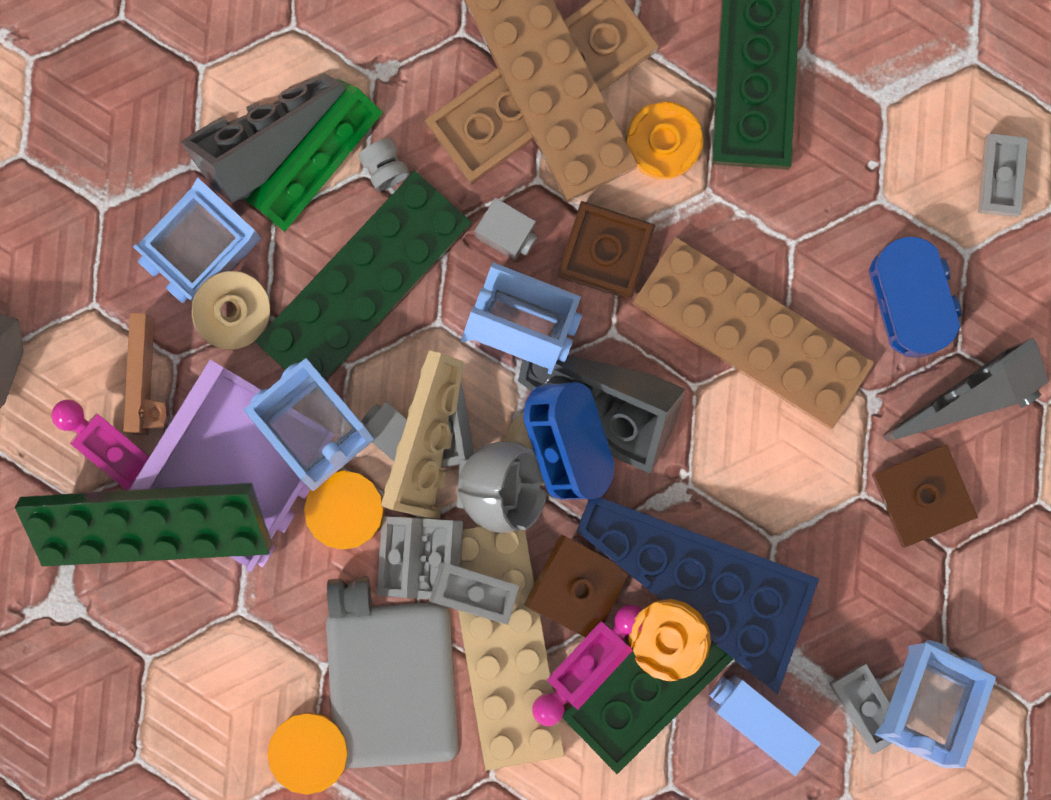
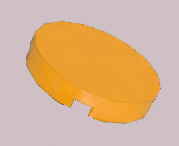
M663 101L662 103H652L643 107L632 118L626 132V143L638 165L637 169L642 174L654 179H673L684 175L696 164L703 148L702 131L697 117L687 107L675 102Z
M345 470L336 472L316 490L309 491L304 507L306 524L313 536L327 547L341 550L360 547L371 540L381 527L384 512L383 506H381L382 495L374 483L363 475Z
M666 599L655 601L639 612L635 618L632 632L629 635L630 647H633V652L636 655L635 660L640 668L652 677L665 681H677L693 675L700 669L709 655L711 638L708 625L697 610L685 602ZM643 623L642 630L639 633V627Z
M307 712L294 715L278 726L270 738L267 756L270 770L278 783L291 792L308 795L323 792L336 783L346 768L348 750L345 737L336 723L325 715Z

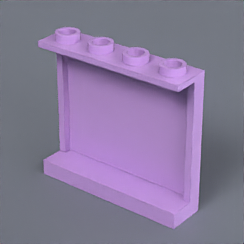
M210 359L129 490L252 483L270 538L272 539L277 530L284 533L296 513L290 510L297 496L305 499L311 489L300 480L245 413L244 409L250 405L252 398L261 389ZM292 408L272 424V427L306 468L323 454V448L332 442L331 440L335 435ZM271 546L269 555L232 556L230 558L246 566V570L251 572L256 564L263 568L275 547Z

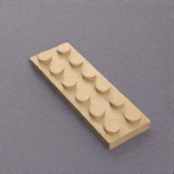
M482 526L464 529L462 531L460 568L519 585L508 625L458 610L485 771L564 757L559 723L553 726H543L534 719L532 714L534 701L540 695L552 694L553 688L547 681L550 677L540 614L524 606L534 586L525 530L499 533L489 531Z

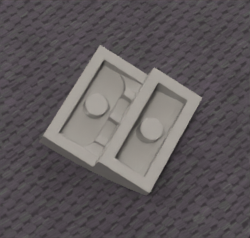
M383 516L377 595L430 599L440 562L460 567L463 521Z

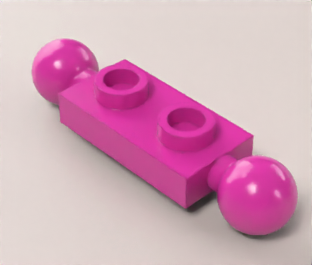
M65 399L59 401L53 407L51 418L54 425L60 430H74L77 433L70 444L124 489L129 490L150 456L97 412L87 421L84 418V410L78 402Z
M626 605L620 608L615 615V626L612 630L601 621L550 675L547 681L556 690L552 694L540 695L532 706L533 717L539 724L553 726L559 723L564 715V704L567 701L578 710L633 651L624 642V639L629 637L632 632L635 618L642 610L640 607ZM643 623L639 627V633L642 630Z

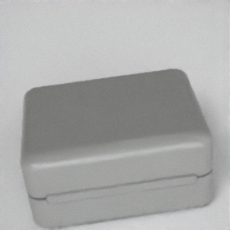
M429 602L373 606L371 616L358 617L355 613L347 612L344 618L330 619L328 615L326 619L331 717L346 740L348 756L345 769L447 762L454 759L459 750L451 623L448 608Z

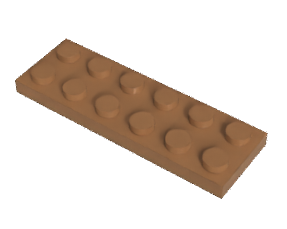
M592 0L564 20L600 92L655 54L659 49L658 44L625 0ZM498 68L425 119V124L470 185L534 140Z
M464 0L566 203L637 169L638 165L553 0Z
M677 237L673 239L632 303L830 430L834 428L874 365L873 361Z

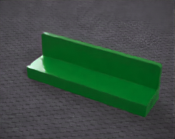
M336 79L343 83L345 88L341 96L267 181L254 189L249 197L243 199L284 232L383 113L359 88L341 79Z

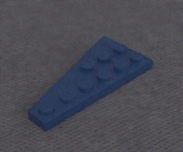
M601 497L589 499L577 532L660 600H678L689 604L697 610L708 625L711 641L778 695L819 578Z

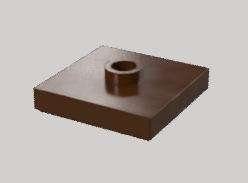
M581 201L557 277L631 300L656 224Z
M947 444L872 474L902 548L978 518Z
M561 534L524 606L586 638L601 621L605 622L629 574L615 562Z

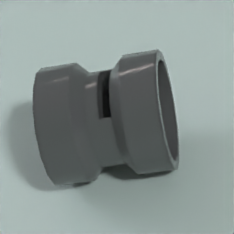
M369 576L356 577L352 582H348V584H345L342 579L328 580L327 601L330 619L344 618L347 612L355 613L358 617L371 616L372 598Z

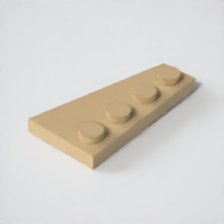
M428 350L425 363L421 368L415 396L409 407L403 435L397 446V454L391 474L385 485L381 506L413 515L440 519L441 506L436 505L438 488L445 487L447 471L441 470L444 450L451 448L453 433L450 432L448 419L449 415L454 414L457 409L464 361Z

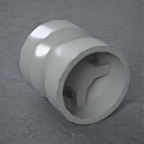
M392 138L377 141L363 149L358 155L363 167L370 170L372 174L370 180L375 190L379 192L392 188L410 175L405 162L399 161L396 155L398 149Z

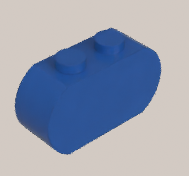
M904 237L893 241L875 256L869 268V275L890 346L898 353L908 357H926L944 349L954 340L960 327L958 318L962 314L958 298L955 295L951 296L947 280H950L948 263L944 257L940 258L938 249L932 243L918 237Z
M579 382L547 384L536 387L526 400L523 420L548 493L559 500L597 499L603 496L609 489L613 479L614 460L591 390Z

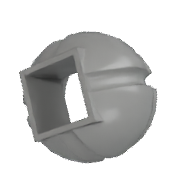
M495 442L481 447L469 459H461L459 463L457 508L465 509L466 513L475 523L489 531L506 533L529 529L539 518L547 497V493L540 487L545 482L534 450L516 442Z

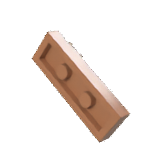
M130 313L123 432L133 435H148L149 429L168 426L169 404L150 400L155 319L146 313Z

